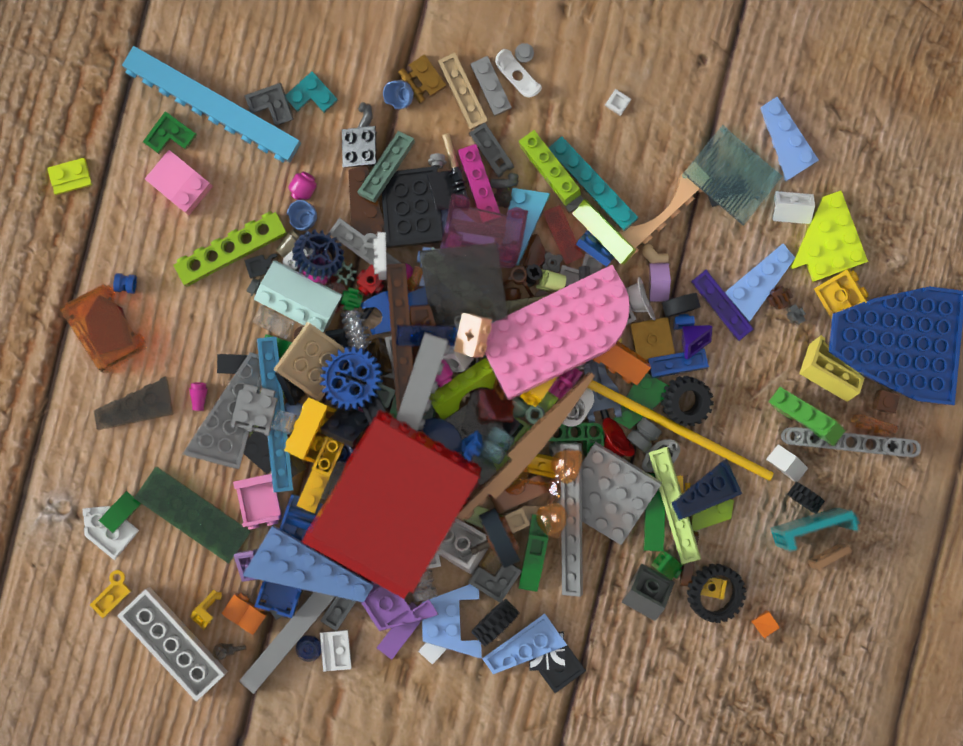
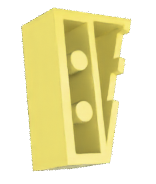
M821 335L809 344L799 374L848 402L860 394L865 378L859 372L829 353V346L824 342L825 338Z

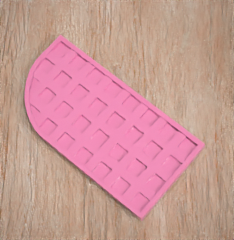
M613 264L491 323V332L488 334L486 343L487 350L484 354L508 400L606 353L618 342L624 333L629 318V297Z

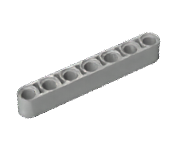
M314 592L239 682L254 694L336 596Z

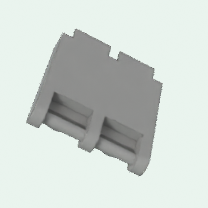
M244 384L243 390L239 389L231 428L240 427L248 429L249 432L257 431L269 436L278 398H274L276 391L261 388L260 394H257L258 386ZM237 421L248 423L249 425L240 424ZM254 425L265 427L266 429L257 428Z

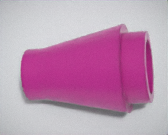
M193 382L191 387H189L192 410L203 411L208 388L206 383Z

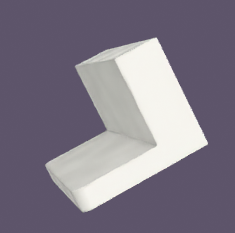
M775 191L773 221L811 223L815 208L814 194Z

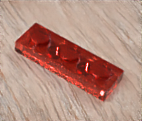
M561 205L544 211L543 216L565 265L583 258V254L576 245L577 241Z

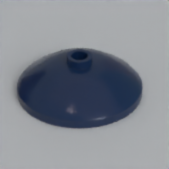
M426 419L422 431L418 430V432L425 433L428 438L442 443L449 450L456 451L462 456V438L457 428L444 419Z

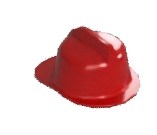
M605 418L602 423L606 434L604 437V447L620 457L633 456L634 448L619 424L611 418Z

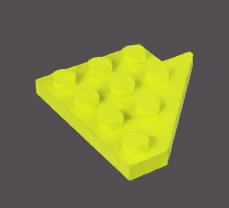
M841 190L822 197L795 255V259L790 266L792 270L806 264L813 282L868 262Z

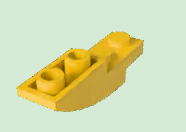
M326 436L296 506L315 514L334 473L345 445L344 443Z

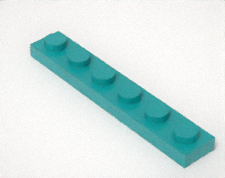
M562 136L549 147L560 164L623 231L627 230L638 220V216Z

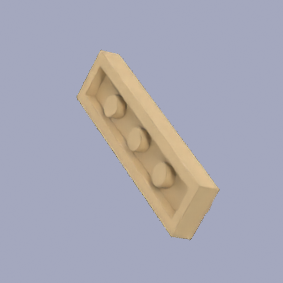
M456 53L438 60L470 130L479 127L483 123H487L488 120Z

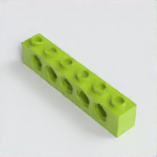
M267 212L261 216V220L257 222L252 220L244 225L245 228L229 232L228 237L213 240L209 247H200L193 251V255L189 257L185 255L177 259V263L173 266L183 285L188 287L286 236L287 231L279 215L276 212ZM264 225L268 226V233L261 235L259 232L260 228ZM250 234L252 236L251 242L244 244L243 237ZM234 243V251L227 253V244ZM217 252V259L211 262L209 260L210 253ZM194 261H200L201 263L198 270L192 269Z

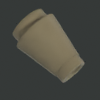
M294 229L291 232L288 231L276 251L285 258L292 251L294 243L299 239L300 234Z

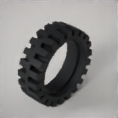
M716 563V565L709 564V567L703 566L702 571L698 570L695 572L697 574L696 577L692 576L691 580L693 582L688 584L690 590H687V595L689 596L687 599L690 607L698 616L709 622H726L728 618L732 619L735 617L734 613L738 614L740 612L739 606L743 608L744 603H742V600H746V596L743 594L746 593L745 583L737 572L725 565ZM714 576H725L732 584V595L729 602L717 611L705 609L701 603L703 586Z

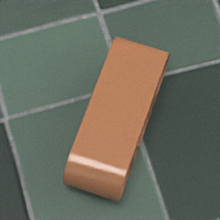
M536 475L506 488L496 499L492 496L490 497L499 514L548 492V488L542 475Z

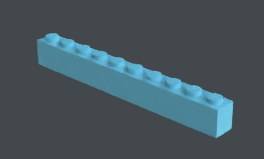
M135 46L132 47L122 64L126 69L125 73L129 76L142 78V83L151 88L153 85L159 88L158 92L164 96L169 97L171 95L176 98L175 102L184 107L186 104L191 106V111L200 116L205 114L209 117L208 120L215 125L219 123L224 125V129L233 135L235 132L242 135L241 139L249 144L252 142L256 143L259 150L266 154L270 151L275 154L274 158L282 163L285 161L290 163L301 145V142L295 137Z

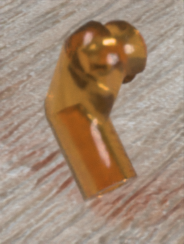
M414 266L412 276L407 279L409 292L415 291L419 287L424 268Z

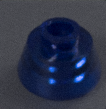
M312 635L300 638L296 644L298 657L306 662L316 660L321 655L320 640Z

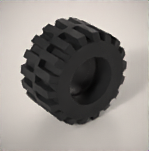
M679 376L676 377L675 381H669L670 386L666 385L664 387L666 392L661 394V397L664 398L661 401V405L664 406L663 411L667 414L666 416L674 422L683 426H695V423L699 425L702 423L701 419L706 420L708 418L706 414L712 412L710 405H714V401L711 400L713 394L709 392L711 389L704 382L689 376H683V378ZM692 390L695 394L693 407L688 411H681L679 408L681 395L686 391Z

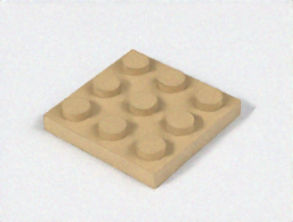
M307 322L273 370L320 401L325 394L322 390L326 388L320 385L321 382L325 381L320 375L326 373L322 367H328L326 360H333L331 354L337 357L338 350L345 353V348Z

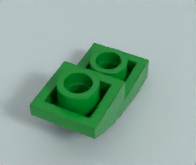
M126 491L99 521L112 533H115L142 503Z

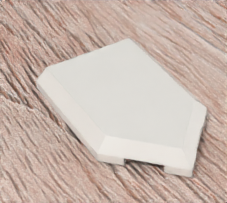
M111 506L83 508L85 536L115 560L137 535L139 530L126 520L115 533H112L99 521Z

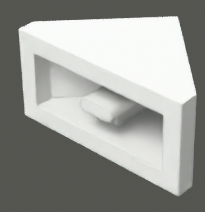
M777 445L766 459L794 482H798L808 469L797 456L780 445Z

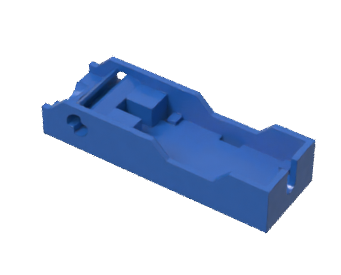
M291 494L280 529L302 542L306 531L324 503H319L314 514L296 506L300 496ZM263 581L254 607L267 611L274 610L279 615L292 618L295 614L302 589Z

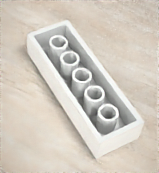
M151 587L145 589L117 615L195 701L200 699L228 672Z

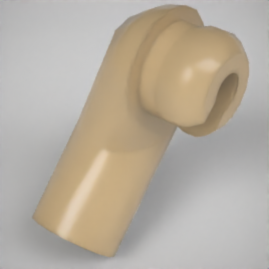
M651 244L643 246V256L650 263L669 262L668 253L658 254Z

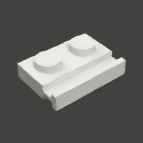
M348 630L320 632L323 672L352 669Z

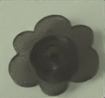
M507 187L497 188L494 197L498 207L509 208L510 201H512L509 189Z

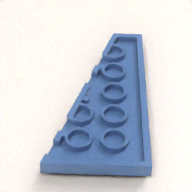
M272 525L242 575L359 602L365 601L374 586L373 583Z

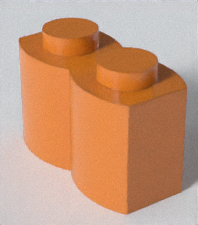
M241 592L240 594L235 593L221 614L254 635L267 616V613L264 609L254 607L255 605L249 602L250 598Z

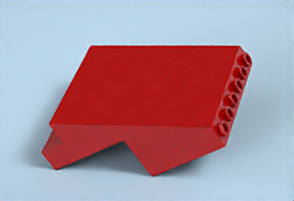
M379 410L346 461L338 483L309 526L302 542L405 599L409 591L411 593L414 592L478 481L481 467L473 461L469 462L458 452L449 450L442 443L428 438L425 433L414 430L409 424L400 422L390 413Z

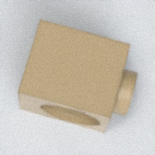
M522 507L504 514L512 533L530 526Z

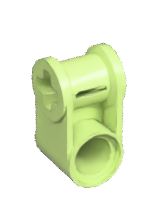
M541 269L542 277L539 280V284L536 285V289L557 292L565 287V275Z

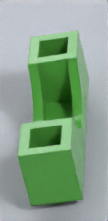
M779 387L769 400V403L779 413L791 420L798 421L832 446L837 443L845 432L836 420L782 387Z

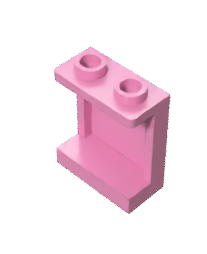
M271 474L233 482L234 489L237 490L243 527L248 526V530L259 528V524L265 522L267 526L278 524V520L282 519L278 494L273 492Z

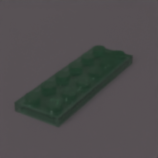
M158 466L154 468L134 497L141 504L228 564L252 532Z

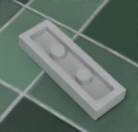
M488 56L471 63L470 66L494 117L512 109Z

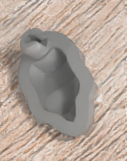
M671 439L662 440L649 448L642 463L643 470L654 472L648 452L668 447L672 462L674 463L680 453L678 442Z

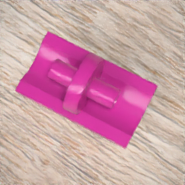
M574 368L559 375L548 391L561 399L576 384L583 372Z

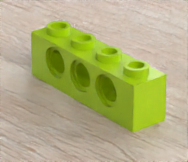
M535 130L519 140L522 151L565 206L581 195L578 185Z

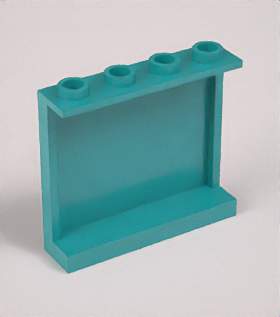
M832 508L771 527L770 529L777 547L793 551L797 549L794 540L796 536L834 524H838L842 528L858 531L859 519L856 513L853 514V511Z

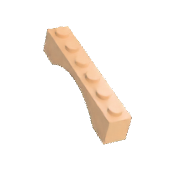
M695 162L679 176L675 195L664 212L644 224L630 226L625 231L622 229L619 231L636 249L633 255L639 251L637 247L641 243L645 245L653 238L651 234L655 230L659 232L667 225L665 221L669 217L673 219L681 212L679 208L683 204L689 205L695 199L693 195L697 191L702 193L709 186L707 182L710 178Z

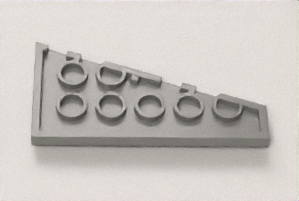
M250 352L182 455L235 469L240 468L249 431L240 427L231 428V422L239 389L243 390L244 384L258 386L257 394L260 393L262 384L258 354ZM237 421V423L249 425L248 423Z

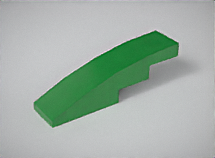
M648 473L656 478L655 473ZM658 489L644 510V551L664 552L665 507L660 490Z

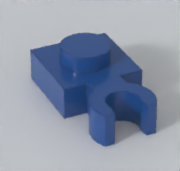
M478 430L462 440V451L469 462L474 454L480 455L479 449L482 446V435Z

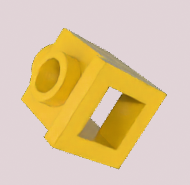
M717 577L709 579L703 586L701 595L724 600L727 580ZM710 584L715 585V589L712 591L708 589Z

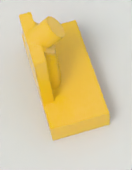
M213 590L193 610L190 618L203 630L206 629L213 619L206 610L215 602V599L221 600L222 592Z

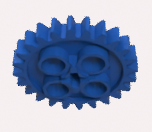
M345 347V353L338 350L337 357L331 354L333 360H326L328 367H322L326 373L320 375L325 381L321 382L320 385L326 387L322 392L325 394L329 393L326 399L332 400L331 404H338L340 409H343L345 406L350 411L353 406L355 410H358V404L365 408V401L372 403L370 397H378L375 390H381L377 385L378 383H383V380L378 378V376L383 375V372L377 371L381 365L378 363L374 364L377 359L375 357L370 358L371 353H365V350L362 348L358 351L356 347H353L350 352L349 348ZM349 362V368L343 371V365ZM367 368V374L361 377V370ZM340 372L349 377H355L358 380L367 382V385H362L353 380L349 381L344 377L337 376L336 373ZM342 380V387L336 389V383ZM360 386L359 394L354 395L353 390Z

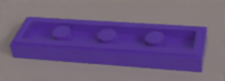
M707 270L691 281L737 341H740L754 330Z

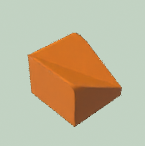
M767 610L751 621L763 638L768 637L780 628Z

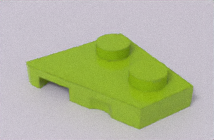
M729 499L692 515L691 526L693 531L731 519L734 500Z

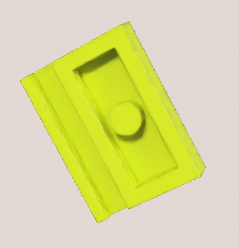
M85 158L47 168L55 195L93 185Z

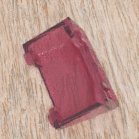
M452 194L440 247L441 251L447 255L500 267H515L522 248L528 210L515 207L510 209L507 215L469 207L470 201L464 195Z

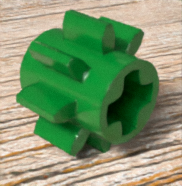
M349 287L348 291L343 290V296L340 300V304L344 305L343 309L354 311V308H360L363 296L358 294V289Z

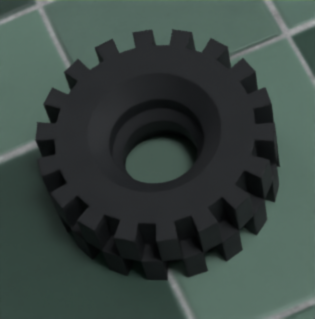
M504 599L474 627L471 633L484 646H487L508 628L520 612L507 599Z

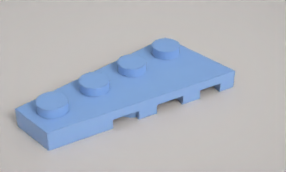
M778 97L760 108L770 133L773 147L776 150L779 164L783 170L785 182L819 161Z

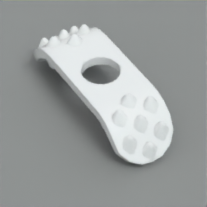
M503 49L497 54L495 60L497 67L523 96L530 98L541 91V84L528 74L514 58L510 50ZM520 71L523 74V79L520 81L514 80L512 73Z

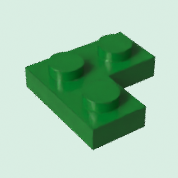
M165 111L143 143L158 154L161 153L170 139L186 150L197 134Z

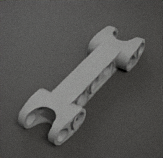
M790 427L785 428L781 433L782 441L788 445L901 457H916L921 450L920 444L916 440L844 433L834 446H830L808 428ZM791 432L795 434L793 441L790 439ZM848 437H852L854 440L852 447H848L846 444ZM868 439L873 441V447L870 450L865 445ZM912 443H914L916 446L915 453H913L914 448Z

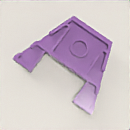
M371 581L374 584L365 601L361 602L379 631L438 615L429 599L411 610L405 599Z

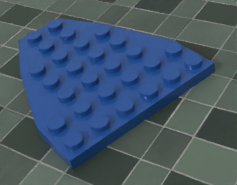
M931 286L873 298L867 300V303L862 302L832 314L829 353L863 376L914 401L955 405L963 328L962 290Z

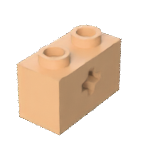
M462 313L454 351L472 357H483L487 350L486 343L488 334L491 332L492 319L475 314Z

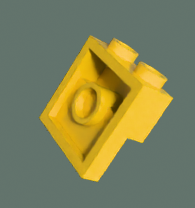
M848 268L814 288L831 319L832 314L862 302L867 303L869 294L864 286L860 288L857 282L860 279L854 270L850 271Z

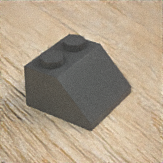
M641 563L626 590L622 603L656 621L667 605L675 582Z

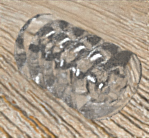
M349 310L340 314L344 318L342 319V324L346 325L343 329L345 332H348L345 337L349 339L347 345L351 347L349 349L350 352L353 347H356L359 351L361 348L366 349L367 346L372 344V341H366L370 334L364 333V331L369 329L368 326H362L367 320L360 318L365 312H359L358 310Z

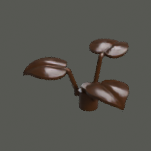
M531 235L528 246L519 263L523 264V266L514 268L511 276L503 283H501L500 274L493 270L484 271L476 277L474 282L478 285L494 284L495 289L486 293L493 302L503 297L504 290L502 286H505L510 281H513L516 285L523 284L530 297L549 295L544 290H539L533 295L526 282V266L533 264L541 266L545 261L544 255L546 252L539 235Z

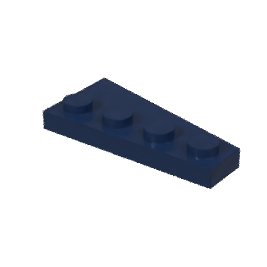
M725 459L677 497L671 504L680 521L739 496L742 492L728 460Z

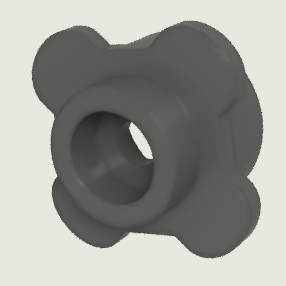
M547 252L544 255L543 270L560 272V263L563 257L560 254L552 255L550 252Z

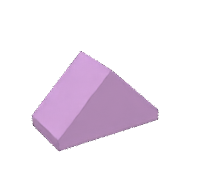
M649 263V302L669 300L671 284L669 263Z
M257 549L234 554L242 582L257 580L242 576L256 554Z

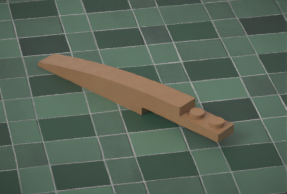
M587 372L505 452L510 459L464 503L457 515L461 521L464 518L466 520L474 514L473 510L478 505L482 506L488 500L487 496L489 494L496 499L528 466L581 398L594 378L592 373Z

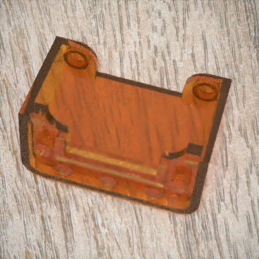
M102 284L60 307L62 314L93 363L103 373L111 372L147 349L144 345L146 343L144 337L140 333L137 335L133 332L114 302V290L110 285L107 286L106 284Z

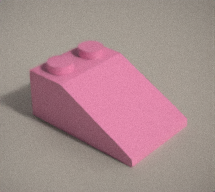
M170 150L167 151L145 178L146 181L188 215L192 213L213 187Z

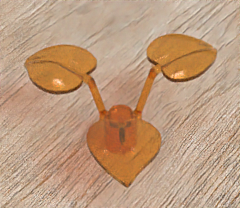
M564 450L554 455L551 468L557 474L555 477L557 480H551L548 483L526 480L529 475V470L526 467L505 489L511 495H518L525 490V483L547 487V491L554 496L547 502V506H542L538 509L536 518L539 527L551 537L560 538L567 521L565 508L559 503H551L559 499V495H561V482L565 484L571 483L578 476L582 464V451Z

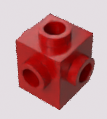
M372 264L366 271L363 269L357 276L358 290L365 296L369 294L373 297L375 293L379 294L384 288L383 283L385 280H379Z

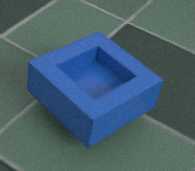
M680 314L678 317H675L673 321L674 330H682V326H694V316Z

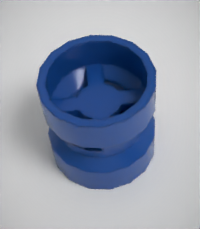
M116 273L113 282L114 292L126 291L129 294H134L137 286V276H124L122 273Z

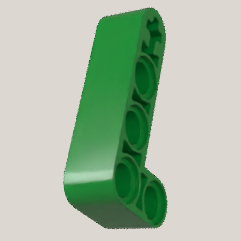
M580 423L577 426L561 424L558 428V437L554 438L552 436L549 440L582 441L583 454L586 457L595 442L604 446L603 427L598 423ZM530 425V426L527 428L526 432H527L533 425ZM592 426L597 431L594 437L589 434V429ZM572 427L578 430L576 437H572L570 433Z

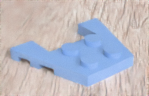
M469 584L429 599L438 615L422 620L423 642L476 658H482L481 642L479 640L461 641L459 600H479V589Z

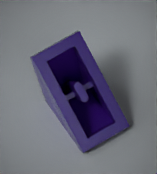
M682 326L683 352L685 359L688 360L712 341V326Z

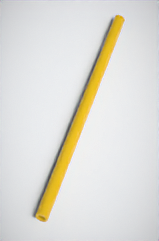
M594 380L587 387L768 481L774 475V472Z

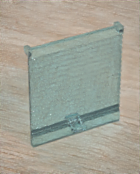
M722 125L684 171L682 177L690 179L739 223L745 225L781 179L782 175L771 168L768 163H765L762 158H759L745 143H742L739 138H736L733 133Z

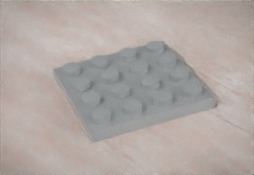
M595 442L582 462V522L622 545L662 482ZM561 497L556 503L558 507H561Z

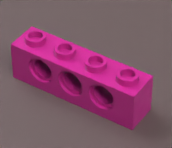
M474 144L459 149L458 155L482 224L500 220L501 215L477 145Z

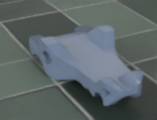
M592 359L583 364L584 375L587 372L594 375L592 380L619 393L618 387L607 375L602 362L598 364ZM592 390L594 403L587 414L589 423L595 422L593 412L609 408L614 409L616 418L622 417L620 404Z

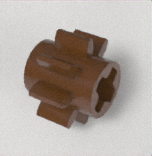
M778 286L770 291L771 296L768 297L771 306L783 309L791 304L789 299L793 298L790 289Z

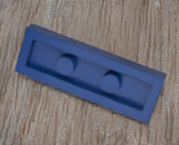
M701 349L688 360L685 359L684 352L648 358L651 367V378L703 370L709 367L705 349Z

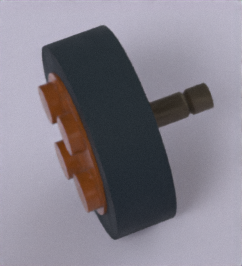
M495 508L479 515L487 535V540L471 547L472 554L475 555L491 547L504 568L519 562L520 559L516 550L520 548L505 517H500Z

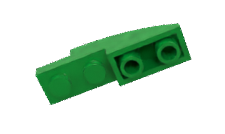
M532 513L518 589L538 591L551 523L550 516Z

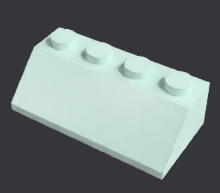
M274 260L261 281L254 300L304 326L309 322L324 333L329 327L343 295L319 282H313L308 277L306 278L305 275Z

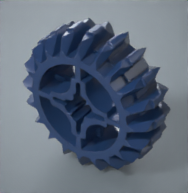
M314 229L312 233L307 231L305 235L301 234L299 239L295 241L292 249V260L296 261L295 267H300V273L306 272V278L312 275L313 280H315L318 276L322 281L325 277L329 279L332 274L336 275L338 270L341 269L344 261V249H340L341 243H336L337 237H330L331 233L325 235L323 230L317 233ZM304 249L307 251L309 259L306 258L304 254ZM327 251L331 253L332 260L330 259V256L327 254Z

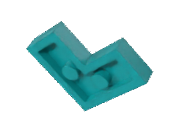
M313 71L286 94L288 102L297 112L311 99L324 113L338 101Z

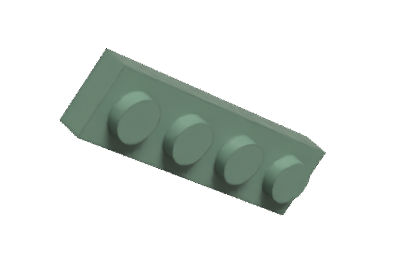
M400 131L396 133L358 190L360 196L374 203L377 201L414 145V138Z

